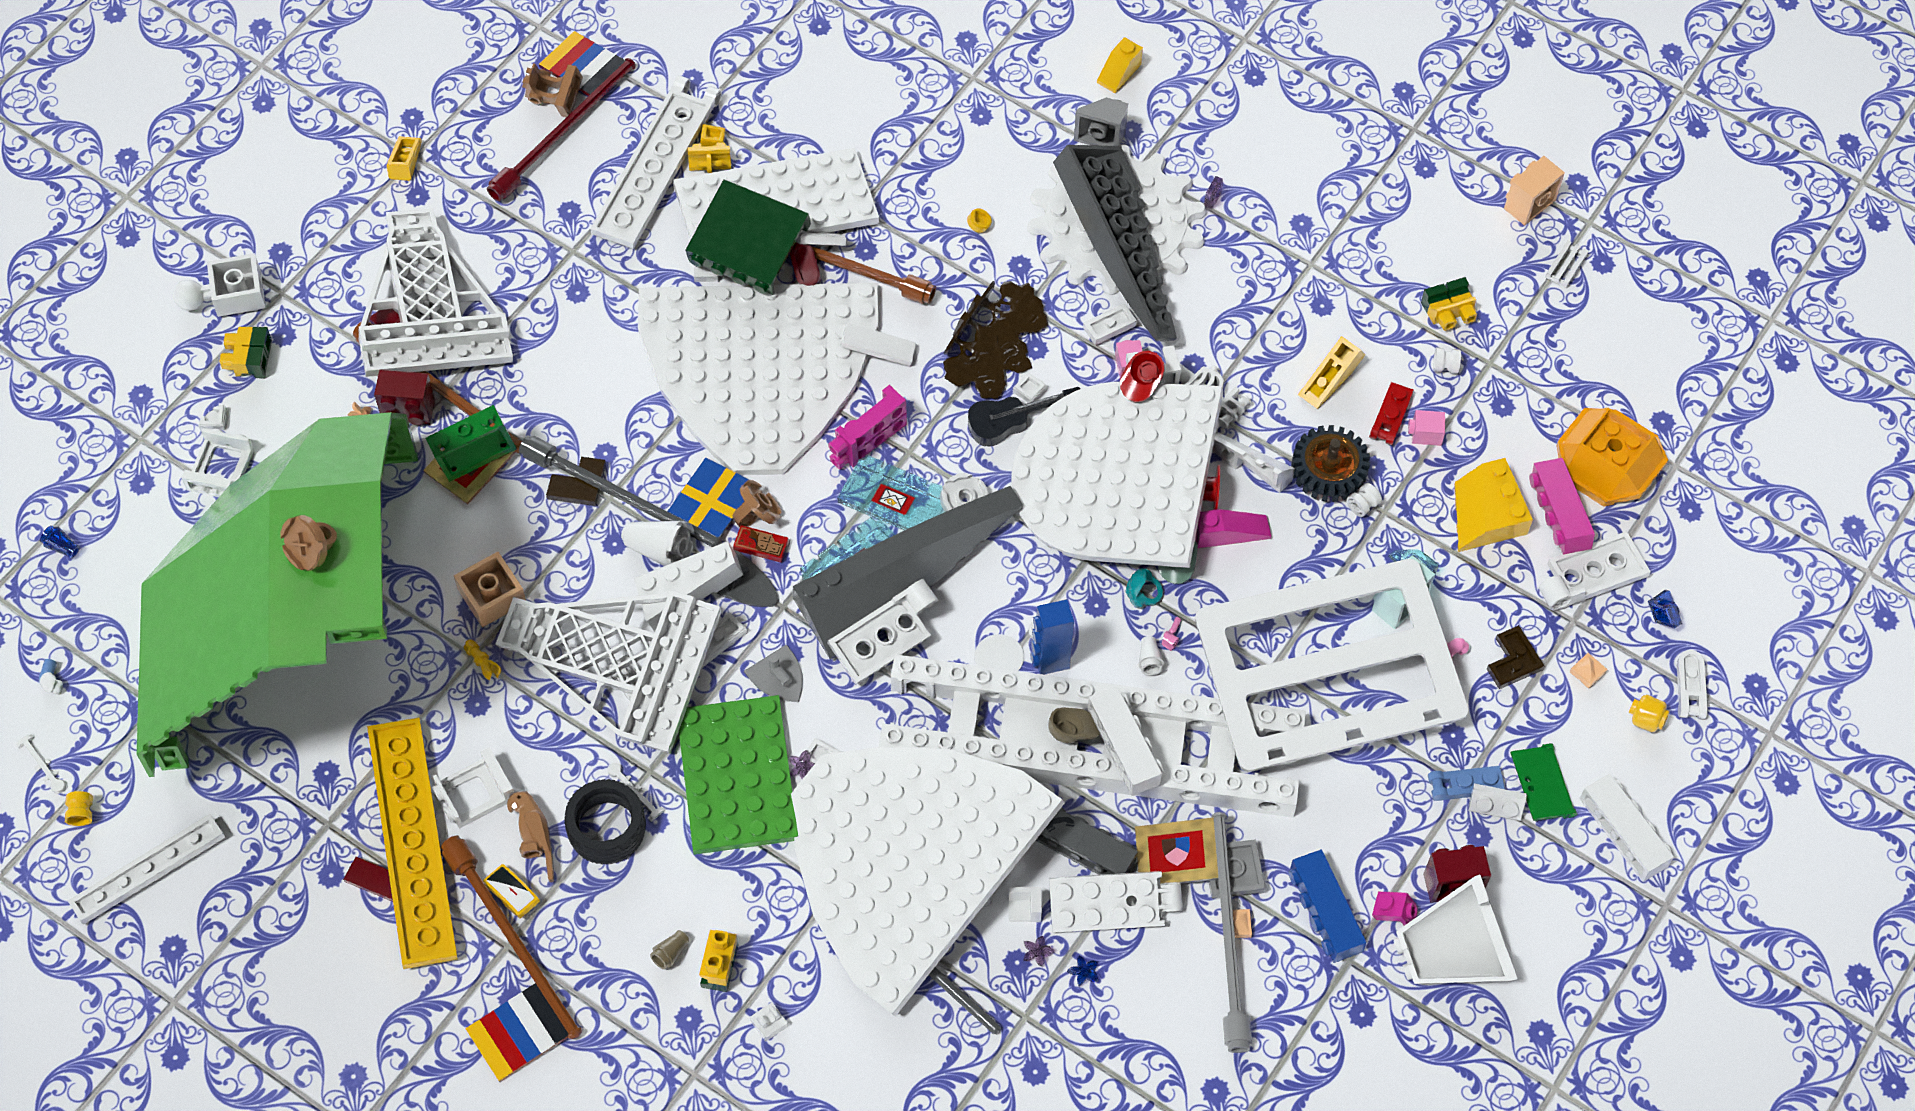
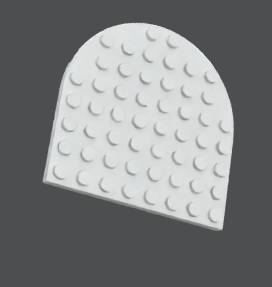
M1108 382L1077 390L1052 404L1029 427L1019 444L1013 461L1011 485L1023 504V508L1019 510V513L1028 529L1046 546H1051L1066 556L1081 560L1190 568L1224 392L1222 386L1159 383L1154 393L1148 399L1142 402H1133L1123 395L1120 389V382Z

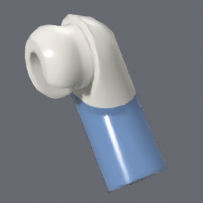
M52 659L44 660L39 675V683L46 692L58 694L63 687V683L61 680H56L54 676L57 662Z

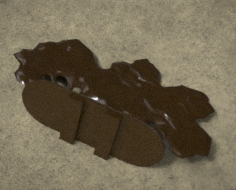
M992 281L982 296L978 294L975 296L968 311H965L960 317L953 332V337L944 351L946 355L956 344L960 345L961 353L958 356L950 357L943 361L944 370L946 371L944 377L946 380L958 387L975 382V388L981 398L987 399L991 397L996 399L1001 396L1007 385L1004 370L1009 369L1016 373H1021L1032 369L1030 359L1026 357L1028 352L1026 343L1019 340V335L1024 332H1038L1049 324L1047 315L1044 313L1042 300L1034 295L1035 290L1030 286V283L1017 285L1012 281L1003 282L1000 286L1001 299L990 302L988 297L995 287V281ZM1009 297L1011 300L1005 302L1004 298ZM1000 304L1010 305V310L1000 311L996 309V306L1000 308ZM982 307L991 310L993 319L988 326H982L973 320ZM995 312L1000 313V318L995 316ZM969 325L976 328L975 340L973 342L960 339ZM966 349L972 353V356H968L965 353Z

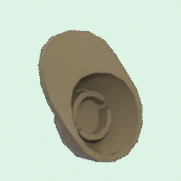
M1062 707L1055 709L1050 715L1048 721L1049 732L1057 741L1068 744L1077 742L1079 739H1095L1100 735L1090 713L1084 709Z

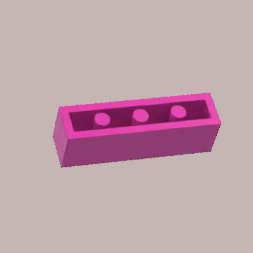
M1563 458L1534 463L1533 471L1529 475L1530 485L1537 491V501L1539 506L1544 508L1547 525L1552 527L1555 545H1559L1563 555L1592 549L1595 533Z

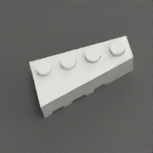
M727 541L634 578L639 595L668 593L672 590L693 596L696 600L704 601L703 599L712 592L717 593L741 577L743 573L737 555ZM666 601L642 603L646 620L654 632Z

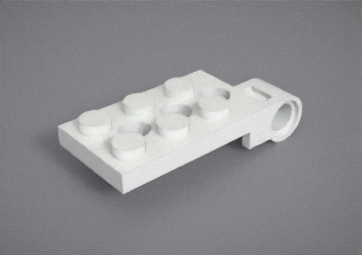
M1625 531L1593 543L1590 550L1562 554L1549 559L1547 565L1554 576L1543 581L1539 585V590L1551 610H1558L1649 577L1651 571L1628 532ZM1617 558L1621 561L1622 565H1612L1609 559ZM1587 567H1597L1600 573L1592 574L1587 570ZM1572 574L1576 576L1578 581L1569 582L1564 575Z
M921 579L893 597L885 605L828 640V645L855 685L894 661L895 654L903 655L931 636L917 615L936 603L938 599L925 580ZM901 616H908L912 620V626L910 628H903L899 625L898 619ZM882 629L888 630L891 633V640L888 642L880 641L877 632ZM859 643H866L870 647V653L862 656L857 653L856 646Z

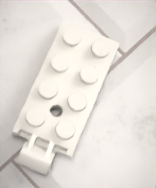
M1161 871L1049 878L1052 932L1165 926V920L1162 919V911L1182 910L1181 883L1168 882L1160 884ZM1131 895L1137 899L1136 904L1132 906L1126 903L1127 897Z

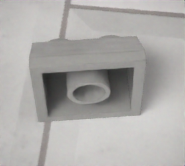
M1106 97L1078 108L1075 115L1074 141L1087 145L1119 146L1126 132L1129 103Z

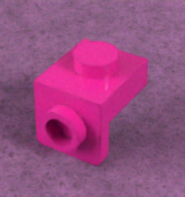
M1378 891L1372 916L1376 920L1400 921L1405 926L1417 917L1418 908L1408 893Z

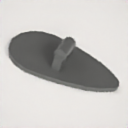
M734 550L743 575L718 591L717 594L750 606H775L778 603V596L771 581L750 559L739 551Z

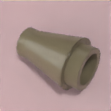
M677 930L672 936L653 947V952L650 954L652 961L661 969L672 967L685 945L689 942L688 936L683 931Z

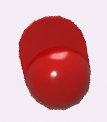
M1141 351L1130 359L1120 378V389L1128 400L1142 402L1154 393L1165 372L1162 358L1155 352Z

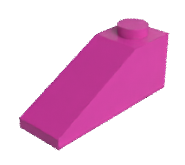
M1217 509L1200 512L1195 539L1199 549L1271 539V533L1266 515Z

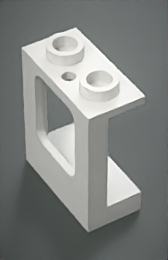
M202 428L201 432L205 439L192 470H184L181 479L187 491L220 497L229 485L245 474L254 449L250 439L242 434L232 435L218 429L209 430ZM216 448L241 453L230 479L205 474L213 451Z
M490 747L480 752L482 760L442 780H439L437 775L433 776L436 784L432 787L438 801L444 800L447 807L443 808L450 822L455 820L459 829L506 805L510 796L514 794L510 782ZM474 778H480L490 795V800L464 814H458L448 797V792Z

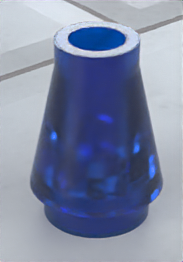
M48 526L40 537V542L43 543L45 548L66 555L71 559L80 550V546L59 526Z

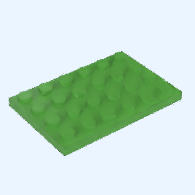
M779 695L687 707L679 729L693 854L794 841V837H798V829L791 796L792 786Z

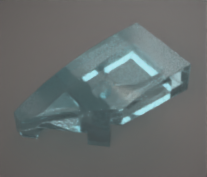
M1418 549L1395 550L1388 556L1394 562L1408 559L1413 555L1435 575L1439 566L1432 558Z

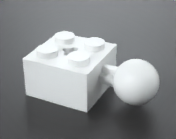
M255 253L207 261L208 285L201 286L194 280H183L173 290L174 302L184 310L197 309L204 299L211 298L218 317L266 308L261 269Z

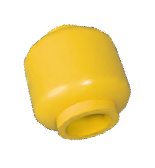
M1646 694L1640 700L1634 699L1629 713L1633 715L1632 723L1635 726L1649 732H1655L1657 729H1663L1670 711L1666 710L1667 704L1664 701Z

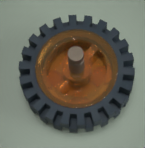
M1324 425L1318 426L1317 432L1312 428L1308 431V436L1304 433L1300 441H1297L1291 467L1295 468L1293 479L1297 478L1296 484L1298 487L1304 485L1302 490L1304 493L1307 494L1311 490V497L1314 499L1320 494L1323 495L1321 501L1327 502L1328 496H1332V502H1338L1339 496L1342 497V500H1346L1349 497V493H1357V490L1364 485L1370 467V453H1367L1368 448L1366 444L1361 445L1362 439L1359 436L1353 439V431L1350 430L1346 435L1344 434L1345 428L1340 426L1339 431L1336 432L1334 431V425H1329L1328 431H1325Z

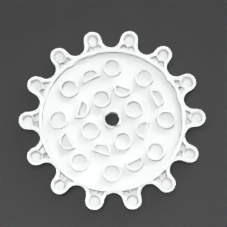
M1120 144L1119 146L1122 147L1140 186L1138 195L1144 202L1145 207L1142 211L1144 217L1148 218L1149 226L1147 227V232L1152 235L1159 263L1157 271L1166 269L1173 274H1183L1186 271L1187 265L1180 257L1179 252L1183 248L1198 249L1204 245L1203 235L1191 229L1189 224L1195 219L1203 218L1206 215V208L1201 202H1191L1183 197V194L1192 187V180L1189 175L1181 174L1176 177H1169L1162 172L1166 165L1163 155L1157 153L1153 154L1146 161H1136L1131 157L1129 147L1125 144ZM1053 164L1048 174L1054 180L1056 186L1052 189H1035L1030 195L1031 202L1042 207L1045 214L1031 219L1027 224V230L1032 235H1044L1050 240V244L1041 251L1040 258L1047 264L1059 260L1068 262L1070 265V270L1067 274L1069 283L1079 285L1087 277L1096 276L1102 281V290L1106 294L1114 295L1119 292V289L1093 247Z

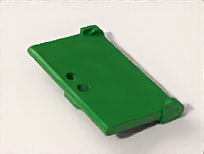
M1553 743L1510 752L1523 792L1526 793V801L1533 821L1558 817L1566 819L1577 815L1559 767Z

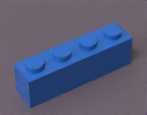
M1065 599L1037 606L1036 616L1033 617L1034 629H1032V635L1034 640L1031 641L1033 652H1030L1033 667H1038L1039 674L1043 675L1070 669L1074 619L1068 600Z
M1322 849L1293 859L1288 871L1290 881L1294 886L1297 885L1300 891L1299 898L1304 909L1308 908L1312 916L1310 917L1311 925L1314 931L1319 932L1323 941H1321L1325 954L1327 956L1330 955L1333 963L1363 953L1367 942Z

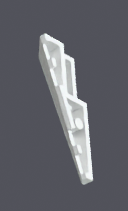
M1215 433L1212 451L1234 469H1237L1241 464L1245 465L1279 493L1292 482L1295 468L1223 434Z

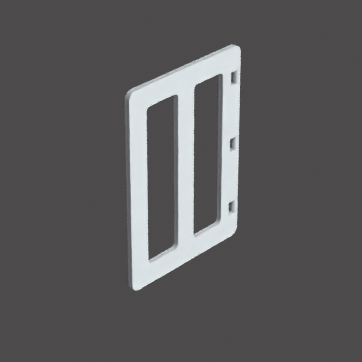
M1405 559L1199 609L1195 615V623L1239 766L1244 771L1252 772L1460 721L1468 714V705L1420 564L1414 559ZM1393 589H1399L1402 592L1413 628L1410 630L1245 670H1238L1235 666L1225 634L1227 629ZM1416 655H1421L1425 660L1435 690V695L1265 737H1259L1256 734L1246 702V697ZM1437 711L1439 718L1425 721L1423 714ZM1360 730L1362 737L1347 741L1346 733ZM1282 749L1284 756L1269 760L1268 752Z

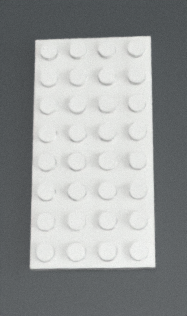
M855 148L673 179V186L690 240L723 179L809 213L811 225L807 232L828 233L879 223V215Z

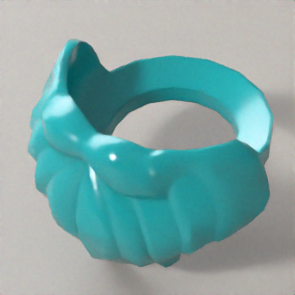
M1141 568L1132 574L1128 580L1125 592L1134 607L1141 608L1144 604L1155 605L1161 600L1163 596L1162 585L1152 576L1151 570ZM1146 581H1151L1156 585L1158 590L1156 598H1147L1143 593L1139 592Z

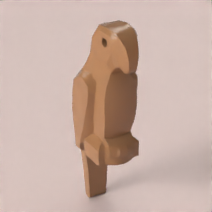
M527 791L516 792L508 799L507 808L510 813L513 811L519 813V832L523 840L519 848L521 856L530 859L541 857L545 853L548 880L550 883L554 882L553 854L548 822L533 797Z

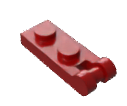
M1394 382L1390 383L1369 438L1375 440L1379 438L1385 440L1386 444L1393 445L1414 389Z

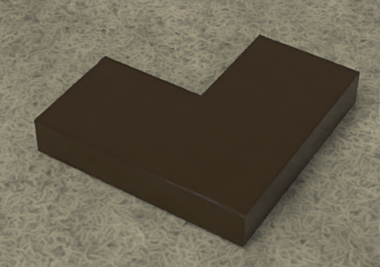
M581 456L579 466L603 478L606 460ZM551 474L546 497L548 500L596 506L600 489L577 477Z
M1519 625L1497 634L1495 639L1507 657L1489 664L1486 669L1499 689L1544 670L1545 665Z

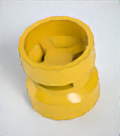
M74 791L66 795L65 805L68 807V810L65 812L66 824L85 826L92 822V812L90 811V807L93 804L92 794L84 791Z

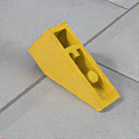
M1341 336L1298 395L1318 409L1353 373L1366 354Z

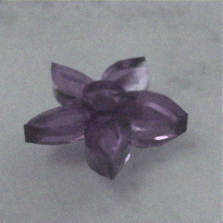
M808 750L802 752L800 757L790 756V762L795 766L790 771V776L800 774L801 779H803L808 773L807 770L810 771L815 763L810 762L811 756Z
M1043 936L1038 937L1035 943L1024 941V946L1029 951L1025 954L1023 961H1030L1035 958L1036 963L1043 967L1045 957L1055 953L1053 948L1045 945Z

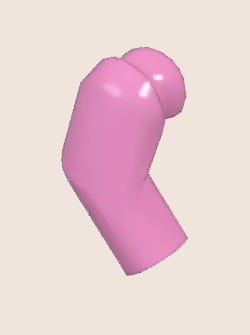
M1455 638L1447 643L1451 658L1457 653L1460 655L1466 654L1469 650V644L1463 638Z

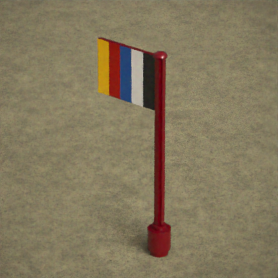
M574 31L541 61L539 67L557 78L565 75L568 65L577 66L583 76L579 91L588 95V97L514 168L504 167L489 181V186L486 188L488 194L494 200L501 201L521 185V175L630 70L636 68V64L631 58L624 60Z

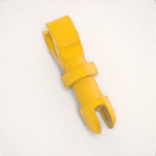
M468 639L465 642L464 650L468 655H472L477 666H481L483 676L490 680L494 673L498 678L501 672L500 666L489 660V655L479 649L480 646L476 641Z

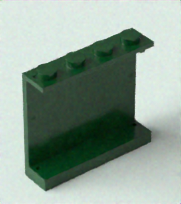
M723 179L685 249L688 260L692 265L700 268L702 266L706 267L718 276H728L740 285L747 284L760 293L765 294L767 292L774 295L773 283L801 230L807 232L811 225L809 213Z

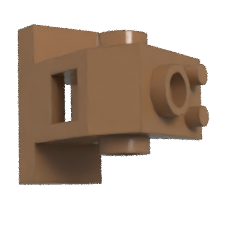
M533 63L532 68L527 67L526 73L529 75L526 74L522 82V88L526 89L525 97L535 104H554L560 115L567 117L572 112L583 79L577 66L568 65L565 75L560 78L551 77L548 71L538 69L535 63ZM549 87L560 88L558 93H547Z

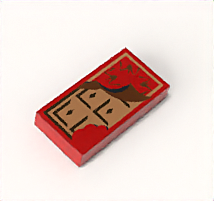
M741 525L733 549L753 556L782 562L789 538Z

